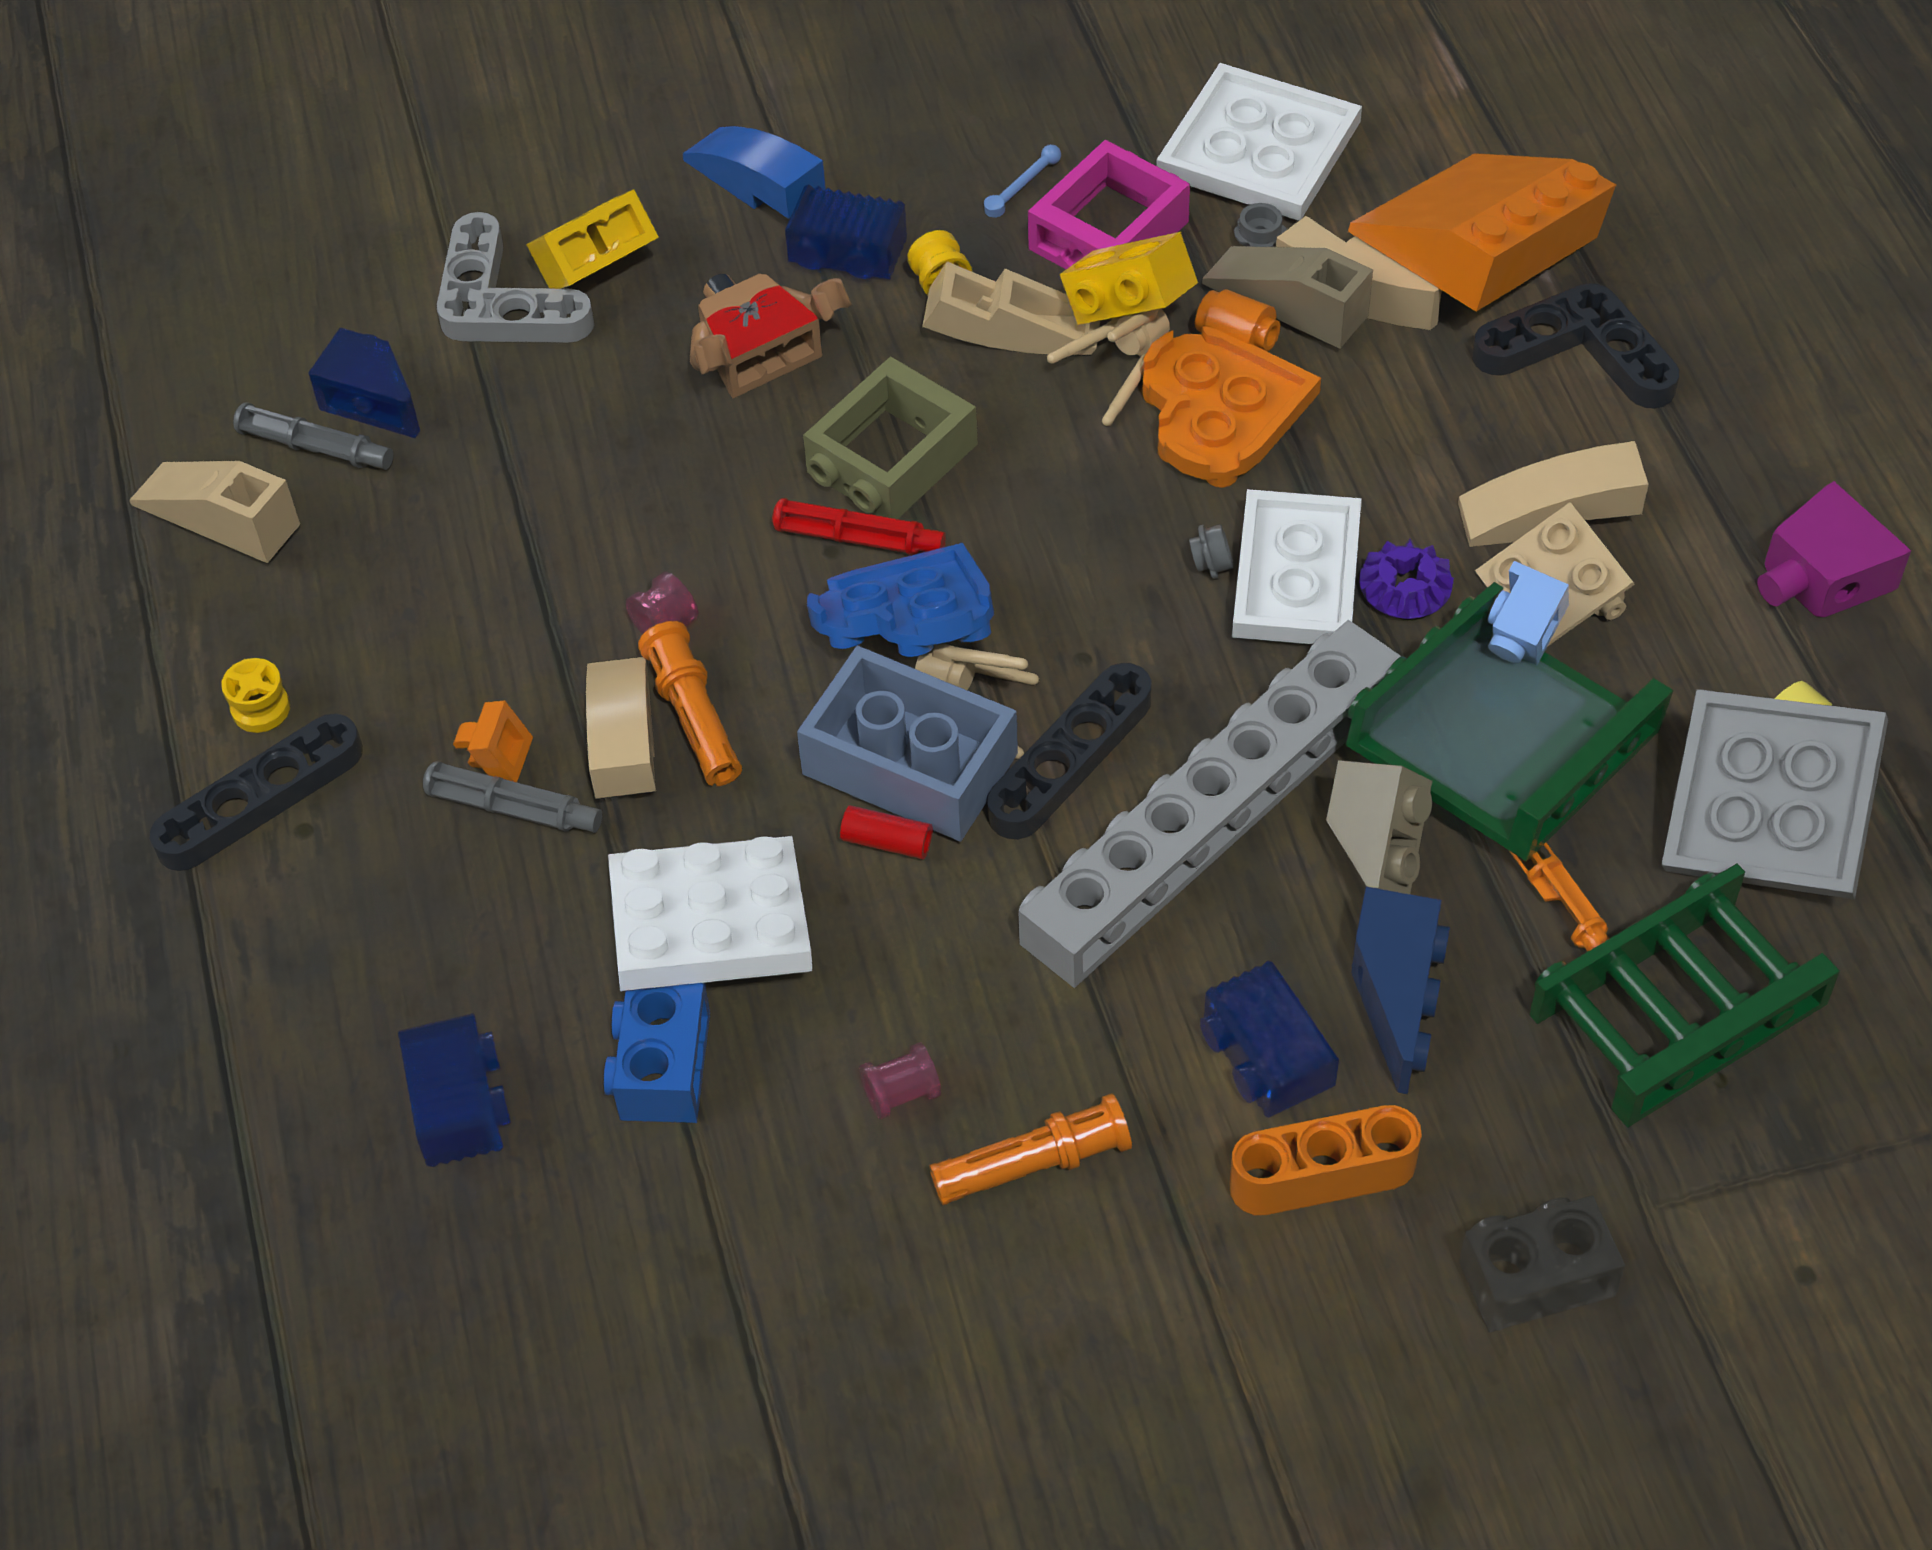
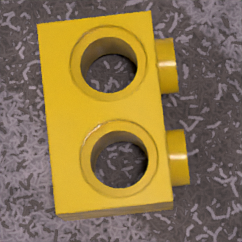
M633 189L599 205L526 245L550 289H561L659 238Z
M1181 232L1093 250L1059 274L1078 325L1166 308L1198 283Z

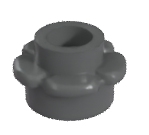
M1255 203L1242 210L1237 221L1238 226L1234 229V235L1236 240L1246 247H1274L1277 237L1287 229L1282 225V214L1275 206L1266 203Z
M1204 524L1198 526L1199 536L1189 539L1197 570L1200 572L1209 569L1212 578L1218 579V572L1234 568L1222 524L1205 528Z

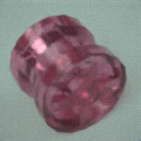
M665 571L652 580L651 588L648 591L635 592L626 599L625 604L631 620L642 634L649 628L666 621H678L686 626L696 620L699 615L697 604L686 586L677 577Z

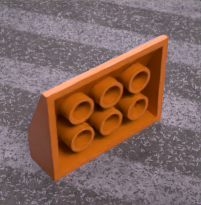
M1474 153L1350 222L1348 232L1477 312L1596 239L1616 184L1599 175L1598 171L1591 165L1577 162L1574 159Z

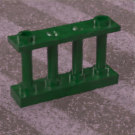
M1738 863L1716 876L1713 873L1701 876L1687 889L1683 896L1570 963L1566 964L1564 961L1554 963L1536 980V988L1529 1016L1536 1024H1539L1564 1009L1619 1071L1617 1076L1619 1082L1611 1110L1627 1128L1820 1010L1829 1002L1840 970L1823 953L1800 966L1797 962L1789 963L1735 906L1745 875V871ZM1714 920L1770 980L1768 986L1752 996L1748 992L1740 994L1686 935ZM1664 949L1720 1010L1718 1017L1702 1027L1698 1023L1689 1024L1637 965ZM1615 979L1669 1039L1668 1047L1651 1058L1647 1054L1639 1055L1586 995Z

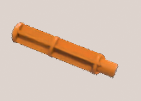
M1547 843L1544 844V847L1551 856L1543 860L1538 852H1536L1530 858L1535 864L1530 870L1526 869L1517 855L1509 851L1544 901L1560 900L1576 921L1578 926L1571 936L1575 946L1585 948L1588 952L1609 939L1606 934L1608 930L1606 922L1596 912L1567 872L1561 860L1554 854Z

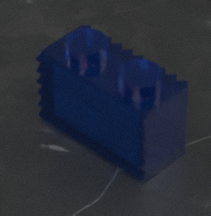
M808 184L803 188L785 229L788 261L796 262L802 267L811 270L823 267L846 271L861 279H867L872 276L891 279L892 272H894L898 257H900L901 250H903L907 239L905 204L900 200L893 202L889 198L884 201L880 196L874 199L870 195L864 198L860 193L854 196L850 191L844 194L839 189L833 192L830 188L823 190L820 186L813 188Z
M1266 961L1261 967L1255 966L1250 972L1244 971L1239 977L1233 976L1228 982L1222 981L1218 987H1210L1205 993L1204 1017L1200 1019L1203 1036L1215 1053L1224 1051L1234 1067L1232 1075L1241 1096L1248 1103L1257 1101L1258 1106L1263 1109L1266 1117H1272L1336 1086L1339 1058L1272 961Z
M474 1013L398 1031L415 1133L426 1165L435 1167L439 1163L448 1164L451 1160L461 1161L464 1157L473 1158L478 1153L486 1155L491 1150L499 1152L504 1147L500 1126L511 1123V1116L503 1085L496 1087L491 1085L489 1071L501 1069L493 1032L481 1034Z

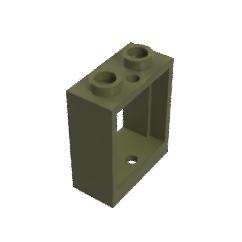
M890 356L803 435L807 472L820 485L832 487L850 498L862 511L874 513L877 516L898 519L978 444L976 406ZM884 411L889 412L927 435L888 472L846 447Z

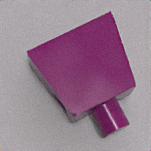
M1833 481L1777 527L1772 535L1764 563L1767 572L1759 576L1757 582L1758 589L1766 602L1772 606H1779L1795 597L1814 616L1824 618L1899 588L1911 550Z

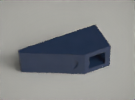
M1366 887L1356 935L1351 973L1397 1092L1408 1094L1412 1070L1425 1072L1431 1034L1419 1032L1421 1016L1433 1018L1435 1016L1441 980L1429 978L1431 962L1444 964L1450 927L1438 925L1442 900Z

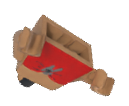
M727 274L715 275L706 283L703 291L706 298L698 305L700 323L692 329L690 363L701 374L717 369L728 393L732 398H735L822 357L819 320L828 321L833 318L835 310L843 307L848 308L852 305L842 280L834 278L824 281L813 288L811 294H807L786 286H780L765 274H757L738 284Z

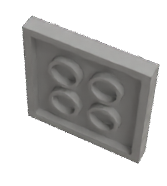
M1697 689L1662 860L1664 870L1666 872L1699 877L1707 873H1713L1716 876L1738 863L1745 871L1742 883L1855 899L1888 724L1886 712Z

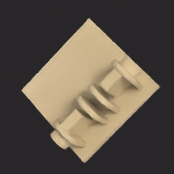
M1571 502L1475 570L1487 587L1495 582L1504 587L1503 590L1511 593L1509 569L1514 561L1569 584V606L1548 646L1594 613L1598 616H1605L1608 620L1619 617L1626 609V604L1623 602L1625 598L1624 592L1635 585Z

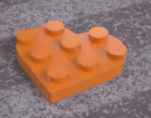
M1201 327V334H1184L1173 338V331L1167 332L1151 344L1144 356L1143 398L1147 403L1161 410L1158 434L1159 457L1163 461L1170 463L1180 472L1206 480L1210 485L1219 488L1231 486L1236 482L1238 475L1245 474L1261 462L1320 393L1321 377L1251 343L1247 344L1211 327Z

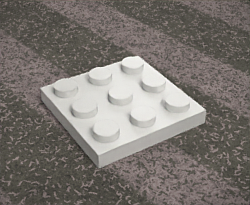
M1219 63L1157 158L1156 166L1177 175L1180 179L1190 183L1192 187L1248 205L1255 203L1270 204L1275 206L1283 216L1300 221L1361 122L1362 106Z
M792 836L777 838L757 837L747 841L717 844L696 843L687 847L657 850L635 849L626 853L608 854L620 991L812 971L811 947Z

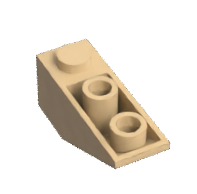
M241 461L163 462L130 499V503L134 507L266 563L272 559L300 525L286 480Z

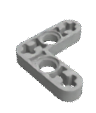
M475 212L464 215L455 222L437 301V312L441 329L447 337L458 341L568 343L579 341L592 332L594 318L591 302L588 296L579 290L496 288L503 253V240L499 222L494 216L488 213ZM477 237H479V250H473L471 244L475 243ZM477 270L483 272V275L474 281H461L457 279L462 273ZM462 301L469 302L470 309L464 312V316H461L463 310ZM515 309H523L529 312L526 317L520 320L509 321L502 318L507 312ZM541 312L544 313V318H541Z

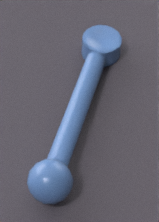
M1050 144L1045 146L1041 152V158L999 196L992 195L984 200L985 214L995 218L1003 215L1007 201L1047 165H1054L1061 159L1060 149L1056 145Z

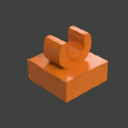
M506 701L485 702L477 723L465 722L459 726L453 745L455 748H468L467 750L471 754L468 764L471 767L481 768L489 776H497L505 780L517 782L533 736Z

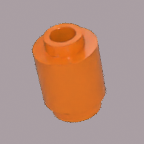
M1227 289L1221 292L1209 291L1202 299L1195 319V327L1199 332H1201V327L1215 328L1265 351H1270L1273 348L1280 333V322L1276 320V310L1273 306Z

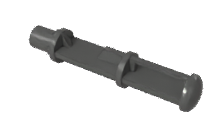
M249 402L242 403L234 414V429L241 435L248 433L286 444L290 449L294 450L301 448L315 453H325L349 460L352 466L357 468L370 465L387 470L393 460V450L391 448L371 442L370 437L366 435L356 436L309 423L302 417L292 418L256 408Z
M439 761L431 763L424 773L423 789L431 797L435 796L485 809L488 812H496L558 828V830L565 832L574 827L596 833L601 825L602 810L580 804L575 796L551 792L505 780L501 777H493L443 764Z

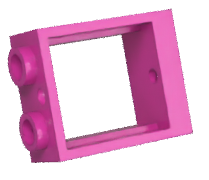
M1104 140L1028 210L1029 250L1064 269H1068L1093 250L1179 232L1189 222L1190 183L1180 179L1173 173H1169L1147 162L1136 154ZM1106 186L1148 207L1116 238L1074 217Z

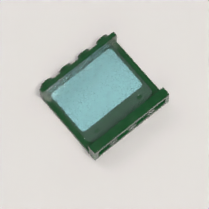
M1493 582L1476 598L1472 596L1467 597L1460 604L1453 618L1442 628L1439 626L1433 627L1426 634L1419 648L1408 658L1401 656L1395 660L1387 671L1385 678L1373 689L1365 687L1358 693L1348 711V718L1352 722L1346 746L1374 764L1403 766L1431 780L1430 793L1433 802L1527 862L1660 731L1674 690L1652 678L1627 702L1546 652L1543 653L1538 665L1524 659L1520 663H1512L1498 657L1488 648L1493 637V624L1488 623V617L1496 598L1504 587Z

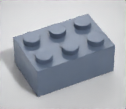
M856 646L797 731L803 775L901 817L930 823L934 831L960 842L988 801L989 792L1004 776L1018 754L1016 710L860 646Z

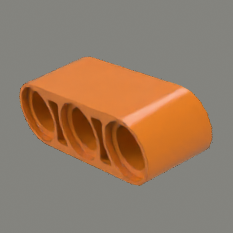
M1384 1105L1244 1135L1235 1144L1232 1152L1230 1196L1235 1205L1244 1212L1253 1215H1270L1396 1189L1405 1185L1415 1172L1422 1137L1421 1125L1415 1115L1407 1109L1396 1105ZM1391 1143L1397 1145L1402 1150L1388 1152L1381 1150L1376 1145ZM1328 1156L1335 1159L1338 1163L1322 1165L1316 1163L1311 1158ZM1253 1169H1264L1270 1171L1274 1176L1256 1178L1247 1172Z

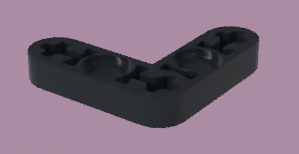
M1587 283L1568 289L1487 322L1479 327L1475 334L1472 360L1478 369L1490 375L1502 376L1513 373L1582 344L1624 394L1641 407L1656 409L1669 404L1675 396L1679 380V368L1672 358L1619 298L1607 287L1599 284ZM1546 323L1557 328L1559 332L1553 335H1541L1533 331L1531 327L1535 324ZM1623 339L1632 343L1635 348L1626 352L1612 349L1607 343L1611 340Z

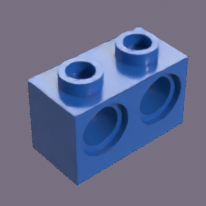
M705 982L627 990L624 1001H615L612 1012L613 1039L619 1040L617 1057L608 1056L605 1062L604 1091L606 1095L614 1096L620 1120L697 1123L710 1020V1007ZM657 1019H670L669 1021L660 1025L650 1024L652 1021ZM650 1074H663L662 1077L653 1081L641 1080Z

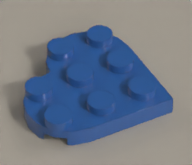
M963 543L852 570L831 577L827 580L829 591L820 596L812 593L807 596V608L811 626L820 634L829 636L832 647L838 649L854 647L862 643L865 636L880 634L887 641L897 643L899 653L907 657L926 654L934 648V644L951 642L957 639L962 642L982 640L991 634L990 620L994 616L990 584Z

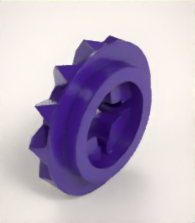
M1411 538L1404 546H1395L1391 542L1386 541L1381 551L1368 552L1365 564L1360 570V588L1366 600L1380 612L1397 618L1413 619L1430 615L1445 605L1452 592L1454 578L1450 573L1449 559L1438 558L1433 545L1424 549L1415 547ZM1410 570H1417L1416 579L1408 578L1395 587L1397 572L1406 574Z

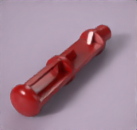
M782 498L776 503L772 515L773 526L779 532L786 531L831 539L840 543L848 542L899 551L908 555H914L919 551L927 552L945 547V532L925 529L922 523L918 521L910 522L848 511V509L844 508L836 509L790 501L787 498Z

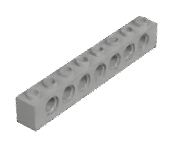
M1349 619L1331 635L1328 633L1321 635L1313 643L1307 656L1293 669L1285 668L1280 671L1272 680L1268 691L1253 704L1245 703L1238 708L1231 717L1228 726L1212 740L1210 738L1202 740L1193 749L1188 761L1171 776L1166 774L1160 777L1150 788L1147 797L1131 812L1123 811L1118 814L1107 827L1105 835L1088 850L1081 848L1076 851L1066 862L1062 873L1046 887L1038 886L1025 897L1019 908L1020 945L1075 988L1347 741L1352 722L1348 718V711L1353 700L1365 687L1373 689L1385 678L1391 665L1401 656ZM1162 831H1175L1176 833H1165ZM1121 868H1134V869H1136V870L1124 871V870H1120V869H1121ZM1081 905L1093 906L1094 908L1079 909L1076 907Z

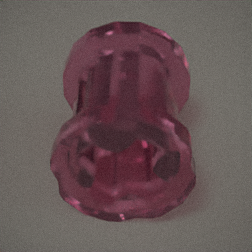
M921 1042L911 1045L910 1053L880 1065L874 1066L871 1062L859 1065L864 1090L872 1109L879 1119L890 1116L891 1108L924 1095L929 1099L941 1096V1086L935 1066Z

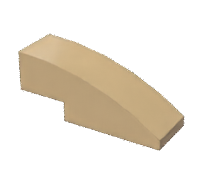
M1307 216L1277 237L1276 247L1328 248L1373 269L1368 319L1431 330L1437 325L1442 290L1358 237L1354 236L1345 242Z
M946 262L929 288L922 327L987 347L1049 355L1062 348V346L1099 328L1100 321L1078 325L1067 294L1010 270L1004 269L995 282L955 264ZM1097 343L1073 355H1092L1097 347Z
M1631 441L1567 453L1522 467L1490 480L1459 496L1458 505L1469 547L1511 543L1521 538L1569 502L1572 503L1584 520L1640 515L1643 511L1649 484L1636 443Z
M638 657L588 663L586 676L587 742L589 772L595 798L656 791L653 762L655 754L646 659Z

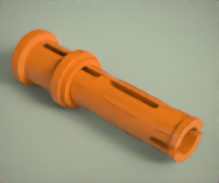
M678 621L659 623L649 628L641 636L638 642V649L644 659L652 663L657 674L655 687L658 693L675 707L680 723L693 752L696 754L708 785L713 786L714 783H716V786L729 784L740 776L742 765L731 747L725 729L705 688L707 684V670L701 661L694 658L688 645L690 633L683 623Z
M1111 1093L1103 1096L1099 1105L1064 1116L1060 1111L1053 1113L1049 1119L1045 1120V1126L979 1148L953 1159L950 1158L939 1163H933L929 1165V1169L942 1206L967 1195L1002 1185L1059 1165L1061 1169L1068 1168V1170L1078 1168L1081 1159L1116 1147L1121 1152L1132 1148V1142L1122 1109L1115 1095Z

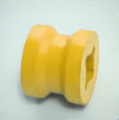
M935 230L919 237L911 245L907 254L908 263L914 273L919 276L920 285L927 296L930 286L946 262L972 272L969 261L964 254L960 253L958 242L952 233L945 230Z
M250 658L232 665L225 672L221 681L222 692L230 705L231 716L238 727L248 732H266L279 726L287 718L290 711V700L282 686V678L275 664L266 659Z

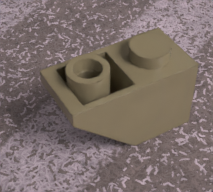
M1338 760L1326 818L1327 823L1367 887L1410 894L1412 883L1416 880L1420 869L1418 852L1424 822L1428 819L1432 808L1430 793L1432 781L1403 766Z

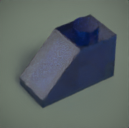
M339 328L308 372L319 410L416 438L420 432V427L411 393L389 342L371 334H361Z

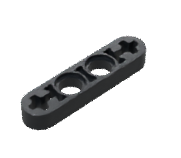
M1119 663L1111 665L1104 670L993 786L988 794V821L991 828L999 836L1019 840L1035 833L1147 714L1151 707L1152 681L1149 674L1142 667L1132 663ZM1131 688L1135 690V695L1127 691ZM1115 690L1124 693L1114 703ZM1095 722L1100 724L1105 729V732L1099 738L1086 740L1076 736L1073 733V729L1080 723ZM1057 760L1064 763L1069 770L1062 777L1051 779L1041 776L1036 771V768L1045 761ZM1026 786H1027V787L1029 788V790H1030V792H1029L1028 795H1027V792H1026ZM1026 799V812L1019 809L1011 811L1010 814L1004 812L1005 805L1010 808H1016Z
M340 714L321 716L162 814L153 823L149 838L160 863L166 868L175 871L194 868L350 770L359 762L363 753V745L354 722L347 716ZM333 739L334 742L343 744L334 748L332 745L325 743ZM309 754L311 762L315 761L316 763L309 766L304 755ZM291 766L299 770L297 776L286 784L276 785L268 782L270 774L278 768ZM241 798L248 802L245 809L235 816L223 817L216 814L219 806L229 799ZM206 817L211 829L206 830L203 822H199L201 819ZM181 835L186 840L190 839L188 842L182 845H179V843L174 840L171 841L174 837Z

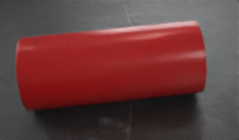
M849 805L842 819L840 839L841 841L924 860L930 848L933 826L930 823Z

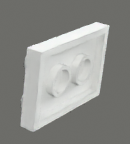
M1247 489L1232 637L1313 644L1321 635L1326 633L1331 635L1348 619L1352 622L1361 498Z

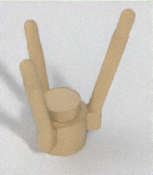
M1161 308L1115 317L1107 324L1050 353L1047 356V360L1049 363L1054 364L1105 338L1115 342L1123 353L1140 356L1139 361L1102 418L1103 425L1110 426L1142 379L1144 356L1151 344L1169 332L1167 315Z
M946 643L934 644V648L930 652L918 656L915 666L916 670L965 690H968L975 673L1029 685H1036L1039 682L1038 675L1021 671L1025 670L1028 666V661L1024 658L959 648ZM1019 746L1015 759H1020L1024 755L1023 749Z

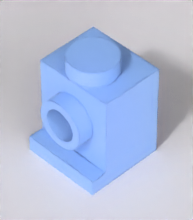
M1514 561L1509 569L1511 593L1504 590L1500 592L1488 617V623L1493 624V637L1488 648L1495 655L1506 661L1520 663L1524 659L1538 665L1569 606V584Z

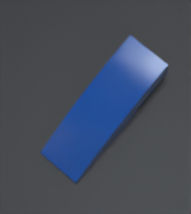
M738 126L719 127L683 153L684 162L751 208L755 209L762 203H766L788 219L826 192L823 160L796 144L757 129Z

